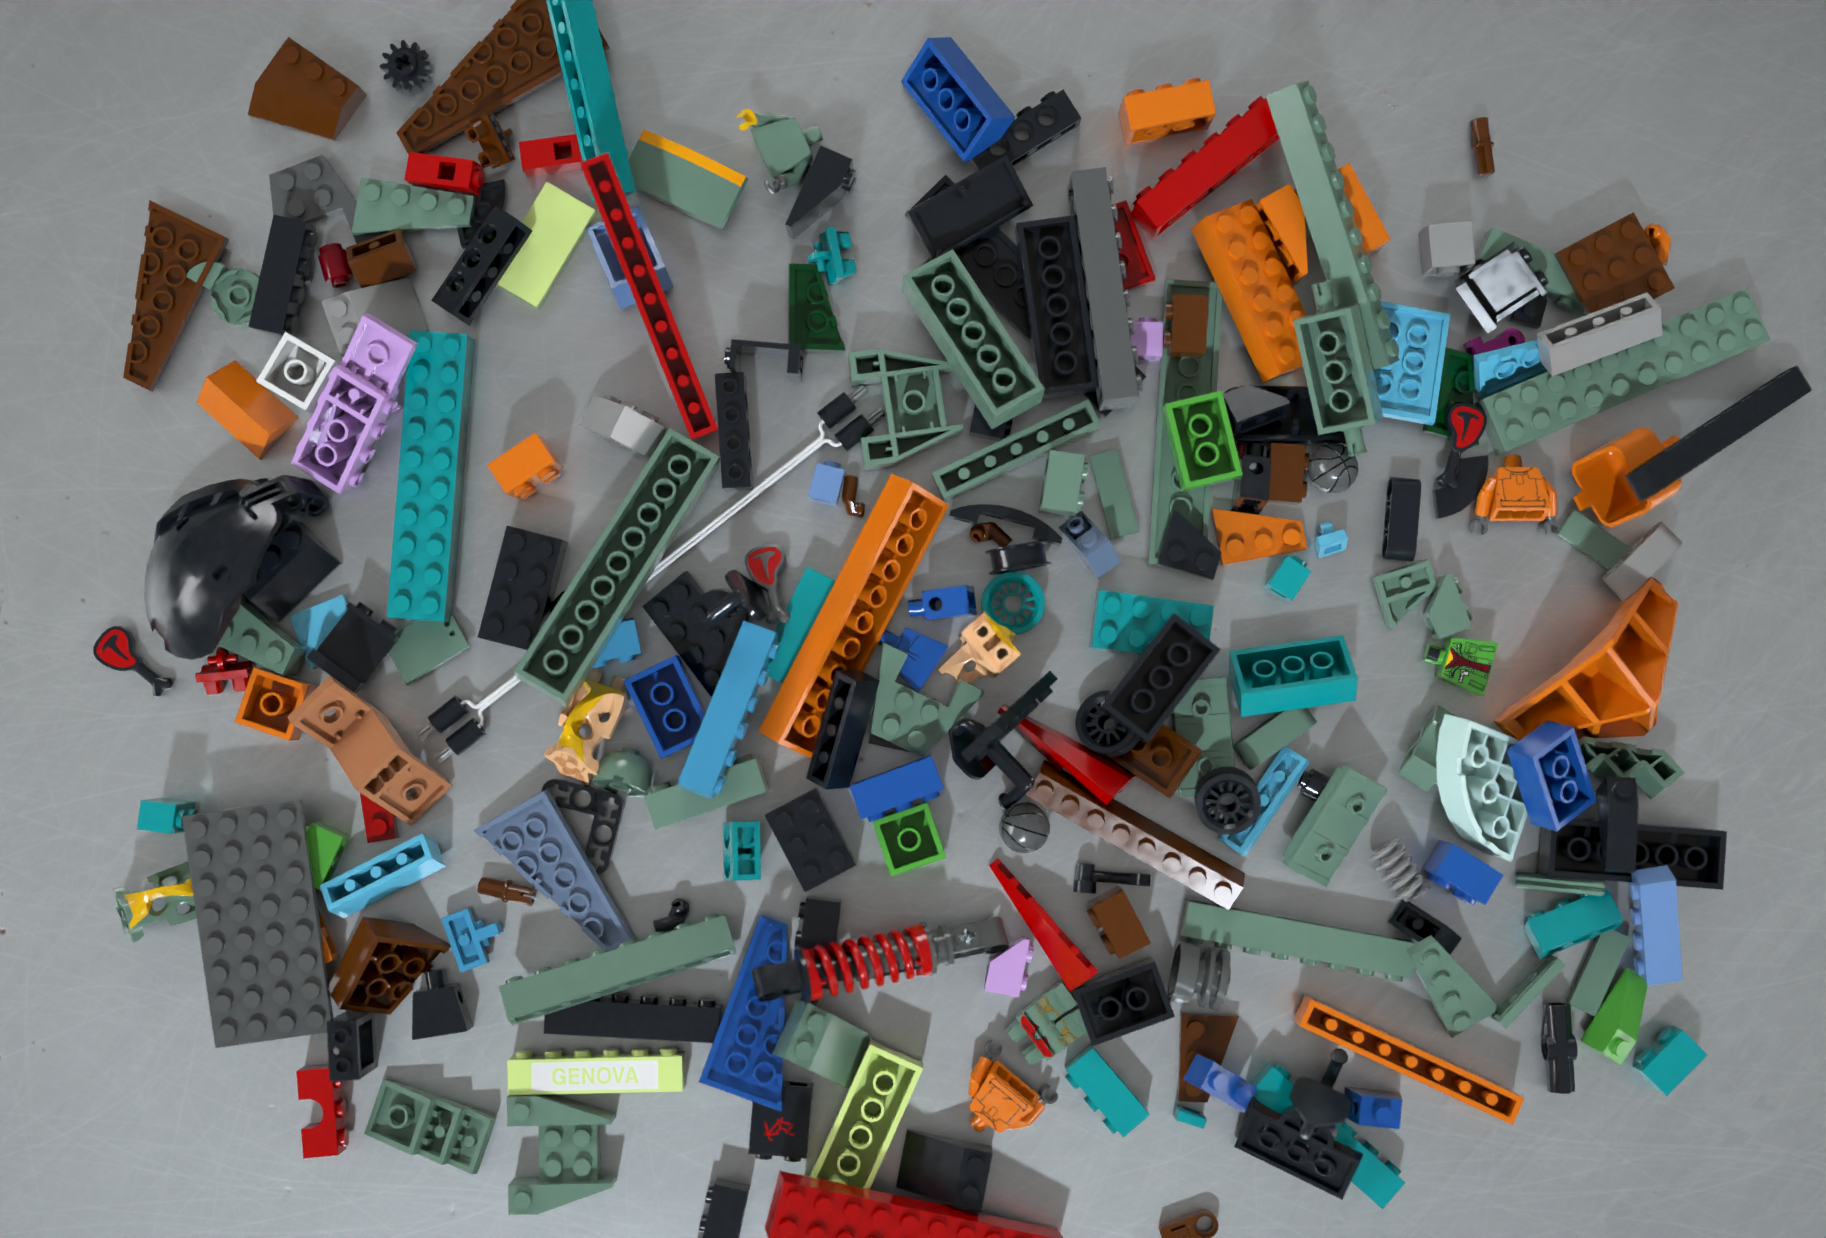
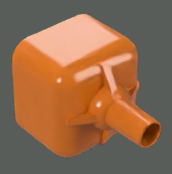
M1646 427L1637 428L1603 444L1576 461L1571 469L1581 492L1572 498L1579 510L1582 511L1591 506L1601 523L1608 527H1614L1647 513L1676 494L1681 488V478L1657 494L1640 502L1624 476L1681 438L1671 436L1660 442L1657 435L1651 429Z

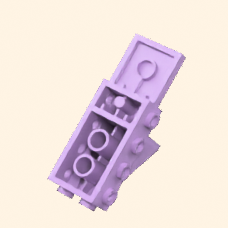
M364 314L341 364L336 365L329 374V381L318 398V405L314 414L307 422V429L296 447V453L291 464L339 494L351 487H357L364 477L362 470L365 464L374 456L375 449L373 446L376 440L382 437L385 430L402 412L403 407L396 401L400 391L397 387L418 343L371 314Z

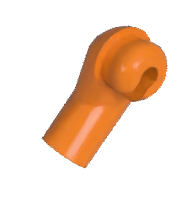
M1649 224L1644 232L1655 249L1662 265H1667L1671 238L1660 225Z

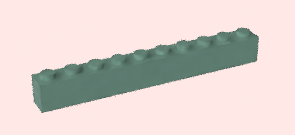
M1309 81L1295 83L1266 95L1326 281L1330 280L1334 306L1341 308L1359 304L1372 368L1376 370L1399 361V347L1395 339H1392L1389 329L1390 319L1388 314L1383 311L1380 302L1381 292L1378 285L1374 283L1371 274L1372 264L1362 247V233L1355 225L1352 216L1354 209L1351 201L1347 199L1343 188L1345 185L1344 178L1341 172L1337 170L1334 161L1335 150L1332 144L1328 142L1325 133L1326 123L1323 116L1318 112L1316 92L1310 86Z

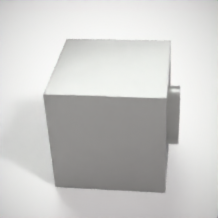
M1472 221L1428 224L1418 233L1422 276H1453L1464 273L1475 265Z

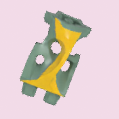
M189 862L147 877L148 881L152 882L155 886L153 889L143 892H132L126 887L113 889L115 896L114 906L119 915L124 934L129 933L133 943L139 941L144 936L143 927L154 922L167 920L170 926L196 919ZM171 876L177 879L175 885L164 886L162 884L163 879ZM159 897L164 898L166 902L165 907L161 911H154L152 908L153 901ZM186 903L190 907L189 911L179 914L177 907Z

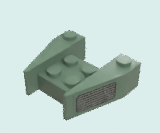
M883 349L848 353L851 386L881 383L888 434L861 438L860 448L864 471L893 467L961 433L963 424L951 426L946 424L939 375L952 373L953 369L948 362Z
M557 1094L508 1095L507 1126H539V1177H517L508 1185V1215L540 1214L612 1188L617 1180V1175L601 1176L600 1125L611 1124L616 1118V1113Z

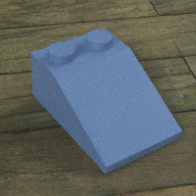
M639 207L630 209L663 292L672 289L673 285ZM601 221L586 227L620 309L635 304V299L604 222Z

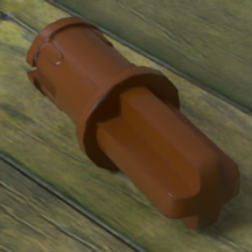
M1488 117L1475 118L1469 121L1473 138L1471 150L1475 151L1477 172L1480 176H1488L1495 172L1492 154L1494 142H1491Z
M487 877L480 879L477 888L479 894L500 898L504 903L513 901L532 906L535 900L524 895L536 897L537 892L536 888L513 884L512 880L504 882Z

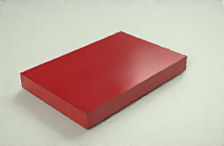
M1127 200L1116 203L1118 221L1115 222V233L1120 232L1122 250H1119V261H1124L1126 268L1123 290L1128 289L1130 291L1155 282L1156 278Z

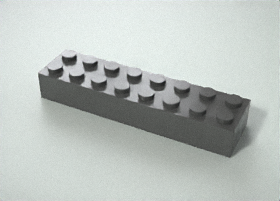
M1106 167L1072 171L1067 186L1070 214L1075 215L1099 385L1096 391L1098 411L1133 407L1137 398H1139V392H1142L1141 375H1136L1135 364H1138L1137 347L1131 345V335H1134L1133 319L1127 318L1130 296L1128 289L1123 290L1126 268L1124 261H1119V250H1122L1120 232L1115 233V222L1118 221L1116 204L1111 205V194L1114 193L1112 176H1107Z

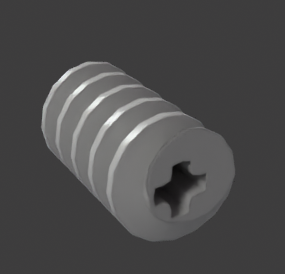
M1397 837L1377 848L1370 857V860L1380 859L1381 863L1376 867V870L1386 869L1387 873L1381 878L1383 881L1392 879L1393 883L1387 889L1389 891L1398 889L1399 892L1393 898L1394 901L1404 900L1405 902H1410L1421 897L1430 887L1428 885H1421L1424 877L1422 875H1415L1418 867L1417 865H1409L1412 857L1411 855H1403L1406 851V846L1397 845L1401 839Z

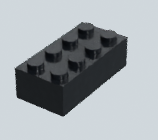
M506 526L478 638L525 650L529 649L550 615V606L554 599L568 546L567 541Z
M1173 613L1163 623L1098 708L1143 743H1149L1221 649Z

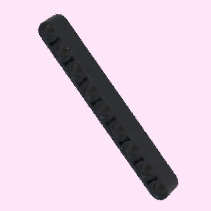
M1798 365L1763 384L1627 473L1624 477L1640 502L1646 500L1812 391V388Z

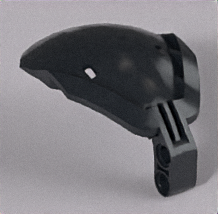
M282 475L262 484L248 479L227 480L205 486L182 496L165 512L156 524L154 544L146 567L144 598L151 630L153 632L156 629L164 639L166 651L178 658L190 660L202 658L214 652L230 622L239 611L242 595L253 586L264 554L281 525L282 515L294 514L318 517L328 509L329 500L314 481L290 475ZM226 566L228 570L217 579L216 574Z

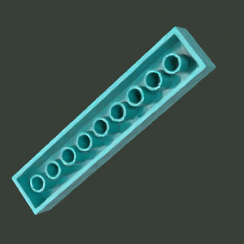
M410 330L409 338L418 343L410 359L406 372L387 618L450 623L454 606L475 340L468 334Z

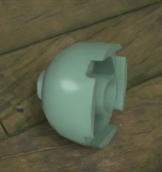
M623 747L622 751H612L601 758L599 761V771L593 777L594 784L611 792L618 793V790L629 792L627 796L644 797L648 795L651 786V767L644 758L638 756V750Z

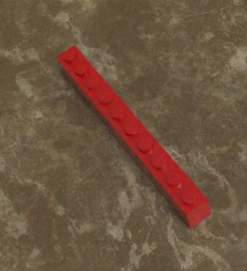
M608 152L581 162V168L691 440L718 430Z

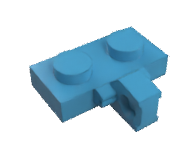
M471 907L441 918L460 973L490 962L485 946L491 944L489 937L504 932L500 921L484 926L483 920L475 921Z

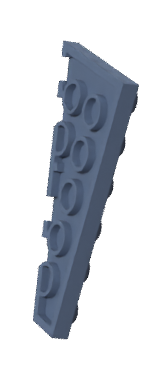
M548 789L473 830L480 837L486 838L499 855L503 854L515 865V869L547 899L551 898L561 907L560 911L564 915L574 919L582 927V931L601 949L612 951L619 948V944L634 939L633 934Z

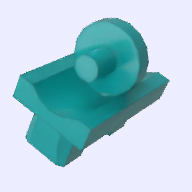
M827 227L826 232L819 234L820 242L813 243L814 253L809 254L807 260L808 263H817L818 272L826 271L828 285L837 284L843 278L852 276L857 270L853 258L841 259L840 250H848L851 247L850 233L836 231L835 227Z

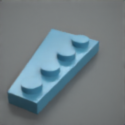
M1538 340L1474 355L1475 394L1478 398L1482 400L1548 372L1539 360Z

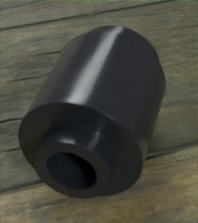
M1311 769L1309 773L1304 771L1297 787L1301 788L1300 795L1316 802L1331 777L1315 769Z

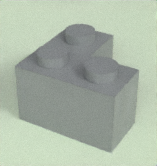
M593 394L579 426L603 438L614 441L648 458H651L667 429L657 423L658 417L646 411L639 414L636 412L638 408L636 405L623 399L621 401L609 394H606L605 398Z

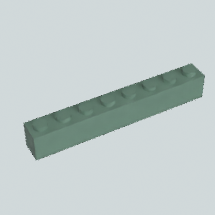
M1185 899L1179 932L1182 936H1186L1187 942L1203 945L1204 940L1215 942L1214 947L1231 950L1232 945L1243 947V952L1260 955L1261 951L1272 952V958L1289 960V956L1300 958V963L1317 966V962L1321 961L1329 963L1328 968L1345 971L1346 966L1357 968L1356 973L1374 976V972L1385 973L1386 979L1400 982L1403 981V977H1413L1414 966L1406 950L1417 944L1411 940L1230 907L1227 910L1220 905Z
M711 914L702 919L703 922L694 925L690 922L676 926L674 928L675 931L665 934L663 931L649 934L646 940L637 943L635 940L626 941L619 944L618 949L612 951L607 949L597 950L591 953L589 958L579 960V958L569 959L562 963L563 966L552 970L551 967H544L534 971V975L530 977H512L505 981L506 984L499 986L507 1019L512 1025L737 954L726 916Z

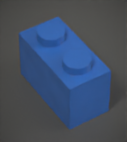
M1199 1054L1195 1055L1183 1078L1186 1082L1245 1113L1257 1089V1086Z

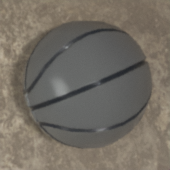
M1329 443L1322 445L1312 453L1309 459L1308 475L1310 481L1323 492L1336 494L1346 491L1358 476L1356 456L1348 457V449L1342 444Z
M1017 803L1003 813L999 823V833L1003 842L1011 850L1017 853H1031L1046 843L1050 834V822L1046 813L1033 803Z

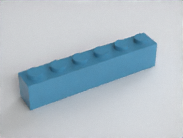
M743 621L678 780L680 788L714 800L716 793H722L726 783V777H723L727 766L732 767L737 756V750L734 749L737 740H743L748 728V723L745 722L748 713H753L758 704L759 696H756L760 685L764 686L768 679L770 670L767 669L770 658L775 659L778 654L780 643L777 642L776 632Z

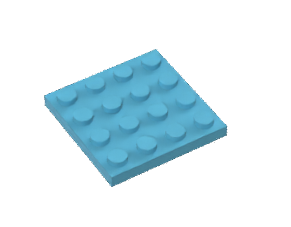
M1380 301L1383 311L1388 314L1390 319L1389 329L1392 339H1395L1399 347V361L1373 370L1383 417L1432 426L1436 419L1450 314Z

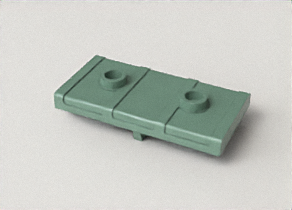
M1228 677L1198 679L1172 712L1173 731L1203 751L1178 787L1179 797L1194 796L1198 782L1209 771L1219 767H1235Z
M1347 765L1337 767L1282 853L1285 858L1282 863L1327 887L1330 879L1344 857L1347 856L1351 846L1368 823L1369 818L1388 792V789Z

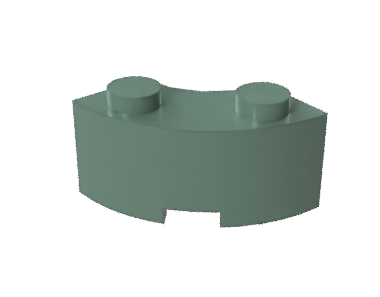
M1437 705L1419 730V739L1408 749L1398 774L1427 792L1434 784L1438 785L1436 755L1439 729L1442 725L1444 714L1455 716Z

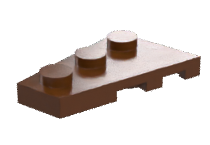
M1180 1013L1178 1101L1208 1102L1209 1094L1186 1082L1183 1078L1196 1054L1219 1065L1222 1064L1239 1018L1238 1015Z

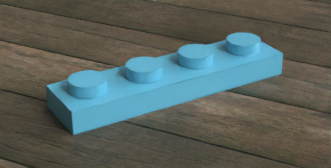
M1287 746L1283 747L1256 785L1261 799V808L1256 821L1248 829L1232 835L1223 834L1219 840L1243 857H1246L1310 762Z

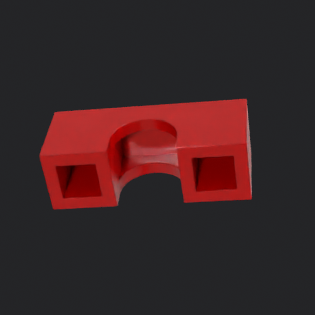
M329 1064L304 1066L296 1071L298 1099H311L318 1102L323 1110V1118L321 1122L310 1123L301 1129L303 1159L337 1156L346 1150V1146L349 1144V1132L347 1128L344 1129L343 1119L347 1113V1105L345 1099H342L341 1094L344 1081H330Z

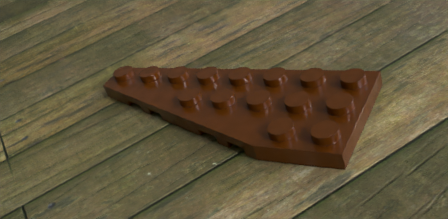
M516 0L510 7L511 10L503 19H499L492 26L493 30L483 41H479L452 70L451 76L443 85H439L433 91V96L423 107H419L403 124L396 134L408 155L409 152L422 154L428 152L465 131L470 126V120L491 111L495 114L563 75L546 0ZM599 30L600 36L602 38L603 50L606 51L610 49V47L607 44L605 38L603 37L601 31Z

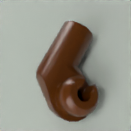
M847 475L844 477L842 500L846 513L851 518H854V516L862 518L865 513V504L863 502H856L859 479L856 476Z
M994 522L977 523L972 526L969 532L970 539L976 543L993 540L999 547H1005L1013 540Z

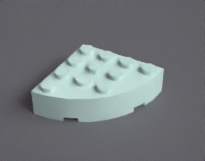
M1444 714L1442 725L1439 729L1436 769L1441 802L1448 819L1458 834L1472 847L1488 855L1511 862L1527 817V811L1507 750L1520 740L1473 721Z

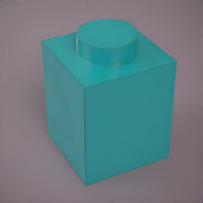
M1295 555L1291 558L1285 556L1281 559L1264 586L1287 602L1292 601L1311 574V571L1306 568L1308 564Z

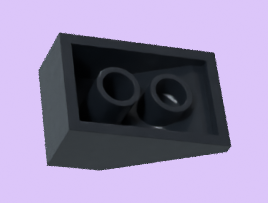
M820 145L785 224L790 238L795 239L839 203L846 192L851 193L857 179L855 177L856 170L853 168V159Z
M1152 957L1125 966L1072 990L1092 1046L1175 1017L1157 965Z
M907 1129L896 1188L953 1206L982 1211L993 1155L992 1146Z

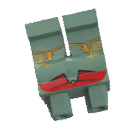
M1060 980L1028 1004L1023 1010L1014 1015L1016 1019L1005 1029L1014 1043L1027 1034L1031 1038L1033 1043L1021 1051L1030 1066L1044 1058L1046 1061H1049L1054 1055L1064 1050L1081 1036L1088 1034L1077 1002Z

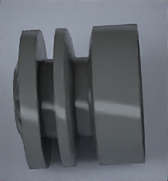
M1179 941L1170 969L1168 982L1169 1001L1188 1005L1194 993H1197L1199 1007L1204 1008L1209 999V1008L1219 1011L1230 983V952L1220 949L1216 957L1215 948L1209 947L1202 959L1198 944Z

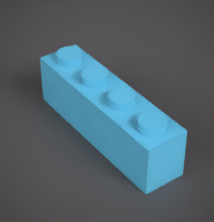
M422 833L320 885L328 911L346 918L446 867L437 841Z

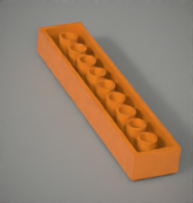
M894 474L890 475L758 732L778 744L812 758L836 670H861L864 672L949 504L914 482Z

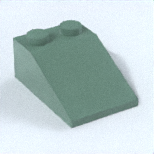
M796 1000L772 1054L849 1089L872 1035L810 1003L805 1004L804 1001Z

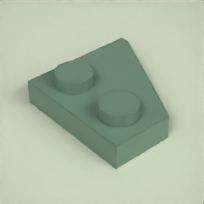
M1428 559L1372 576L1385 624L1389 630L1394 629L1408 612L1411 613L1419 606L1423 598L1428 597L1437 588L1432 566Z

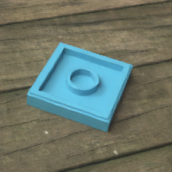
M345 595L338 596L289 616L300 645L306 649L304 656L310 669L318 668V666L308 660L307 656L313 649L319 648L348 610L346 607L348 601Z

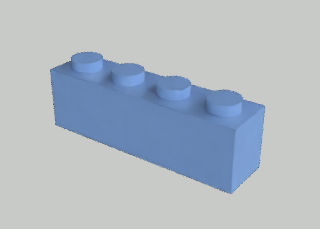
M1667 865L1635 870L1632 873V882L1628 883L1630 898L1634 900V908H1630V916L1633 925H1636V933H1632L1633 946L1638 951V957L1634 958L1635 971L1637 975H1642L1647 986L1683 981L1676 879Z

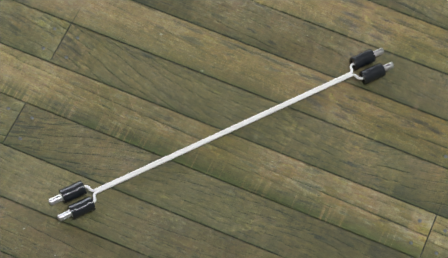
M861 385L848 396L845 392H842L819 410L817 414L821 418L818 425L821 432L820 437L661 560L648 581L824 443H829L834 447L842 445L848 452L860 442L861 438L871 434L874 431L872 425L885 415V411L881 407L877 408L866 418L860 414L837 432L834 436L839 441L838 443L828 438L823 439L825 436L823 424L831 429L856 409L854 403L868 393L867 388ZM514 675L479 704H473L469 700L462 701L455 695L428 716L430 723L418 731L417 736L419 739L424 740L436 730L439 733L444 732L469 712L465 704L474 709L479 708L478 717L480 723L474 718L469 720L445 739L448 745L435 754L434 758L437 759V762L441 763L453 753L458 756L486 735L482 727L484 725L482 711L521 680Z

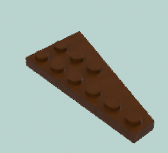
M149 200L148 226H145V248L140 260L135 299L137 300L135 314H132L131 325L133 329L131 343L128 344L123 378L153 392L205 289L202 285L214 262L218 263L229 239ZM207 262L197 283L187 278L186 274L190 269L200 263Z

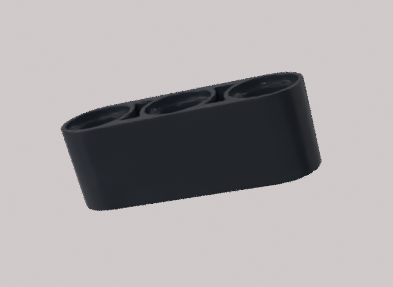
M1389 478L1382 542L1383 559L1414 561L1417 548L1421 499L1420 479Z

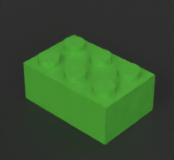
M1222 390L1167 403L1161 408L1181 492L1235 480L1243 475Z

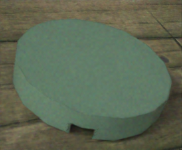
M238 268L226 271L220 275L215 283L216 287L212 291L210 299L215 313L222 320L234 326L249 325L260 276L249 270Z

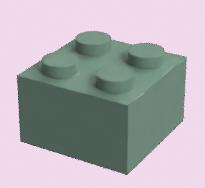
M1056 450L1049 451L1046 458L1039 513L1073 517L1076 511L1080 512V509L1083 507L1085 492L1080 491V485L1087 480L1089 463L1084 462L1085 455Z

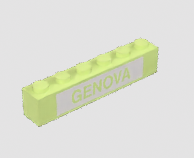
M677 1047L660 1048V1052H649V1048H633L631 1053H620L618 1048L603 1049L602 1053H591V1049H576L574 1054H562V1050L552 1049L546 1050L545 1054L533 1055V1050L516 1051V1055H512L507 1060L508 1095L683 1092L686 1087L685 1052H678Z

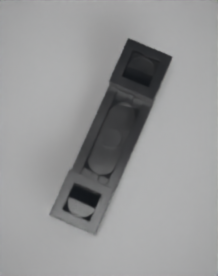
M977 504L950 510V519L975 525L980 514L1034 528L1033 540L1048 541L1049 544L1060 546L1062 542V537L1049 525L1028 513L1001 505Z

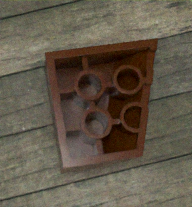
M288 37L256 81L247 115L335 141L367 94L359 85Z
M363 917L329 984L330 995L341 1010L391 1015L413 990L412 984L416 979L433 967L431 962L440 952L445 954L451 946L448 942L412 923Z

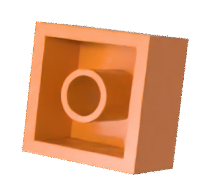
M537 433L532 434L487 464L504 492L515 499L521 497L522 500L537 491L535 487L545 481L548 484L561 475L559 471L564 468L546 439Z
M253 667L235 723L288 741L300 740L302 730L293 725L288 716L318 686L279 674L267 668Z

